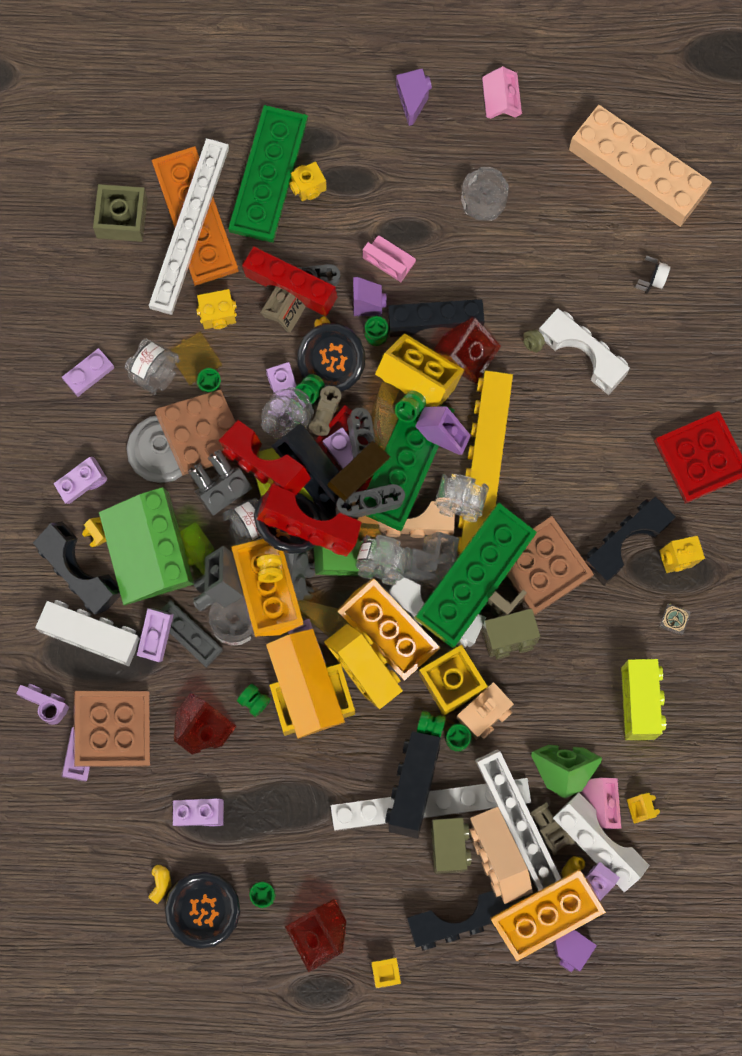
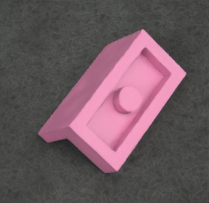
M502 66L483 76L486 117L492 119L502 113L512 117L521 115L517 73Z
M377 236L372 244L368 242L363 248V259L399 282L403 281L416 262L414 257L381 236Z
M590 779L580 794L597 810L596 815L602 829H621L618 779Z

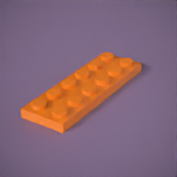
M195 146L152 160L174 228H176L199 161V155ZM213 197L188 267L194 286L239 272Z

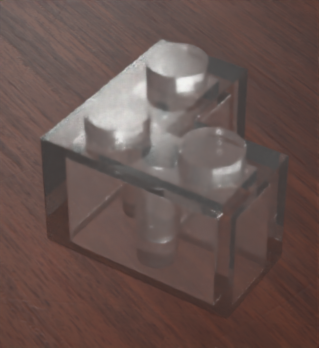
M442 532L425 536L422 551L413 548L400 553L396 577L399 574L413 582L436 588L456 561L459 538Z

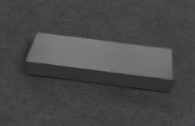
M171 600L161 609V611L174 614L169 633L203 666L207 668L223 652V649Z

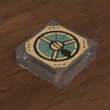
M668 603L659 627L682 636L691 612Z

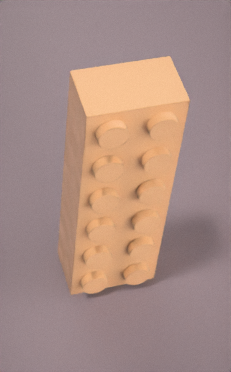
M600 105L595 108L575 133L570 143L569 150L680 227L706 195L711 185L710 180Z

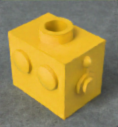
M229 289L197 295L199 303L196 309L197 315L200 316V323L203 324L204 329H223L229 324L236 323V302L231 300Z
M698 536L671 541L659 550L666 573L680 572L684 569L692 568L705 559Z

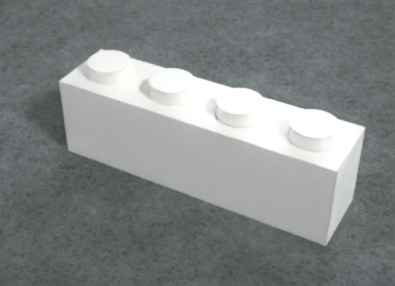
M55 600L54 603L46 602L35 627L40 633L130 666L140 642L138 635H135V630L126 626L119 629L113 626L114 622L102 617L98 621L90 617L91 613L82 609H77V612L68 609L69 605Z

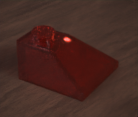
M472 317L446 332L433 351L463 368L462 376L477 384L479 378L482 377L501 348V345L476 318Z
M335 899L313 909L285 927L308 972L343 953L347 921Z

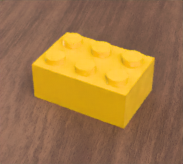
M404 333L384 353L375 375L382 378L384 382L400 389L404 394L410 391L421 393L426 400V407H440L455 390L464 369Z
M346 624L324 641L362 695L379 710L403 691L398 685L401 682L399 677L393 670H389L386 667V659L379 651L376 652L371 646L373 642L365 632L362 633L358 627L353 628Z
M341 664L327 667L343 718L355 715V709ZM279 682L270 684L284 736L295 733Z

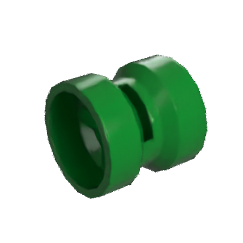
M378 316L369 318L365 323L366 341L372 346L384 344L388 337V324L386 320Z
M212 368L203 369L196 378L198 388L206 393L215 391L221 383L219 373Z
M314 374L306 376L296 386L294 390L295 398L303 405L313 404L320 396L321 390L325 387L324 381Z
M417 391L408 392L395 406L397 417L403 422L410 423L414 421L423 411L424 407H426L424 396Z
M253 683L237 699V702L241 706H246L250 714L255 718L271 701V698L266 694H261L258 687Z
M422 710L416 732L441 737L446 717L442 715L434 717L430 712Z
M462 724L452 726L446 735L447 746L455 752L465 750L471 741L470 730Z
M259 882L252 886L249 896L251 902L258 908H268L275 901L276 894L271 885L266 882Z

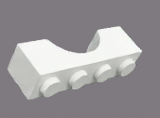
M557 309L539 328L545 343L552 349L576 347L584 351L590 357L593 364L591 381L609 395L626 377L630 369L628 363L622 357H616L611 353L609 347L604 342H598L593 338L591 332L586 327H580L576 324L569 313Z
M398 574L389 590V594L414 619L424 604L420 594V585ZM478 614L457 645L460 646L462 644L463 648H466V646L471 647L475 643L486 617Z
M577 793L562 807L553 819L597 864L599 862L620 877L616 884L625 892L643 876L650 865L632 847H622L613 842L600 827L596 815L597 810L580 793Z

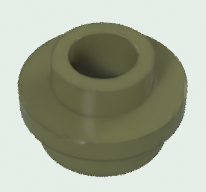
M535 329L524 333L523 342L525 347L535 353L539 352L545 344L543 335Z

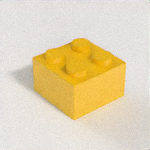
M462 644L419 669L420 678L444 716L480 695L488 687Z

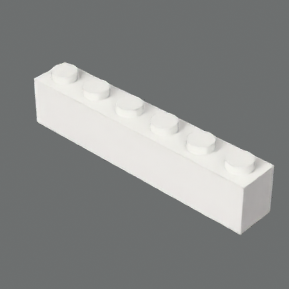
M497 749L476 759V764L510 830L537 891L560 880L561 877L501 752Z

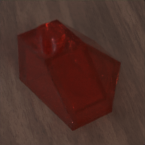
M190 693L176 712L174 742L192 755L200 753L202 749L210 747L215 749L224 745L236 728V725L206 701Z

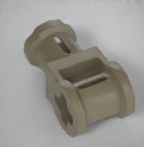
M326 386L320 392V401L318 402L314 420L309 423V429L316 435H328L330 431L329 424L333 416L338 412L341 392L334 386Z
M546 802L532 811L530 815L541 829L539 833L546 848L552 856H556L557 851L568 844L573 845L575 841L553 819L554 817L548 809L549 804ZM560 837L563 838L562 840L554 844L555 840L559 839Z

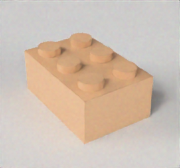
M496 807L471 817L472 828L469 829L473 840L471 842L476 854L481 857V864L486 876H490L491 886L496 897L501 896L504 904L533 893L528 868L499 808Z

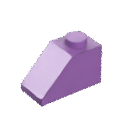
M423 68L396 75V88L409 126L414 124L428 100L429 90L432 89L430 78L425 76Z
M353 277L354 316H382V308L387 307L386 293H382V286L359 277Z
M424 407L416 424L417 429L428 441L458 455L463 454L471 436L448 407Z
M576 930L553 941L556 957L561 960L559 964L571 973L574 969L581 971L597 946Z

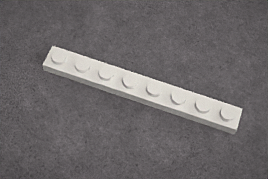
M206 138L149 303L150 309L170 315L173 314L229 150L228 144Z
M528 779L514 780L525 804H530ZM487 784L430 791L423 818L493 809L497 805ZM391 797L331 805L334 831L387 824L385 823L387 809L393 808L394 800Z

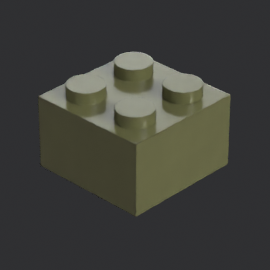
M98 184L93 224L97 239L143 242L148 200L145 188Z
M533 609L486 620L481 629L489 657L495 656L496 659L508 657L510 652L519 650V653L531 651L540 639Z
M463 818L432 820L431 834L435 874L465 872L467 866L471 865V851L466 849L465 841L469 839L468 824H464Z

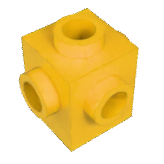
M317 162L307 166L301 165L291 173L292 182L289 183L294 195H299L301 201L315 199L321 192L327 190L326 179Z

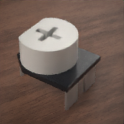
M646 256L645 260L656 263L649 282L640 279L638 281L639 284L647 287L636 284L635 288L646 291L645 293L648 294L652 286L660 289L663 288L670 271V266L661 263L660 260Z

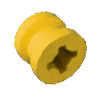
M268 554L257 559V566L260 568L258 572L259 581L272 583L283 578L282 570L279 567L282 564L280 556Z

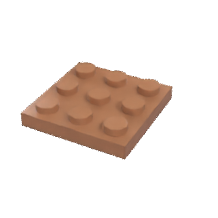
M221 390L160 407L155 411L182 476L189 474L188 470L190 468L197 471L194 466L199 463L202 464L204 469L212 467L213 465L208 460V456L213 454L216 457L214 452L224 449L218 440L236 423Z
M553 516L533 528L537 532L506 575L518 594L522 590L527 592L523 602L528 609H533L534 616L594 575Z
M149 691L74 692V767L150 766Z

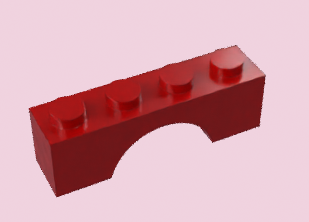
M256 247L252 248L242 265L247 278L265 287L273 285L282 288L297 297L307 308L325 317L338 298L335 286Z
M239 420L218 440L224 448L222 453L229 460L233 461L236 459L242 469L248 473L250 471L254 472L255 477L263 484H274L295 493L296 496L311 480L305 467L289 455L276 460H263L259 458L261 441L252 429Z
M271 484L263 496L257 520L264 522L268 526L286 531L292 536L300 537L313 545L324 547L335 554L345 557L356 546L362 523L340 512L330 520L320 521L312 519L304 514L297 505L295 493Z

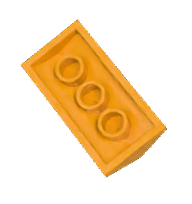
M264 539L232 546L255 637L281 635L303 625V619L284 552L273 548ZM274 554L281 557L282 564L279 566L283 573L281 580L272 583H264L258 580L260 568L257 566V559L260 556Z
M375 578L357 589L338 609L339 614L353 628L358 627L362 633L365 632L373 642L371 646L376 652L379 651L383 655L387 663L403 680L407 679L440 649V646Z
M309 629L289 634L266 644L297 738L299 739L345 723L314 630Z
M578 869L491 917V921L516 961L606 912L592 885L582 871Z

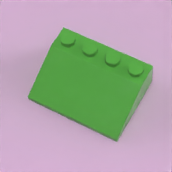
M162 487L139 494L99 512L123 605L194 585L170 494L165 488Z

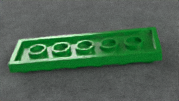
M266 105L263 106L228 228L229 233L274 243L289 190V183L291 182V173L294 172L308 122V115Z
M449 408V410H450L452 413H454L455 410L452 409V408ZM421 413L410 423L398 420L385 448V452L390 458L373 475L367 488L369 490L394 484L404 490L405 498L399 508L367 515V517L400 532L406 523L439 445L428 441L417 429L416 424ZM390 493L388 498H393V500L396 501L398 496H394L393 493ZM366 497L363 500L364 504L368 507H375L377 505L376 500L372 497Z
M498 503L415 615L414 619L450 647L454 648L537 532Z

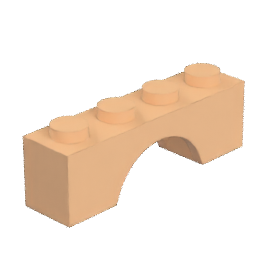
M431 501L423 514L406 520L401 532L367 516L358 517V520L362 522L359 532H362V535L365 536L386 533V536L389 537L410 534V537L413 538L434 535V538L447 539L449 536H453L455 502H453L451 509L448 510L441 507L442 502Z

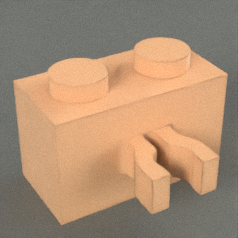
M493 682L461 711L456 719L470 730L475 740L480 736L485 739L494 730L492 725L498 720L503 722L513 713L510 709L514 704Z

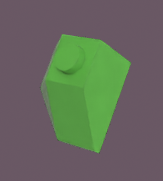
M547 745L533 751L531 757L546 787L564 798L581 792L602 760V757L581 747H573V751L558 750L559 746Z

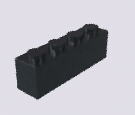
M299 423L276 441L272 448L280 458L289 455L305 467L311 480L304 488L329 520L337 516L335 507L340 497L327 484L339 473V470L305 427ZM344 503L342 508H346L348 511L352 506Z
M412 731L410 739H405L402 752L406 754L404 762H399L397 776L400 777L399 784L393 786L391 799L394 800L393 808L387 809L385 823H388L390 833L419 838L441 747V737Z

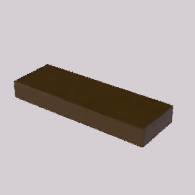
M372 441L327 486L346 502L389 460L390 456Z

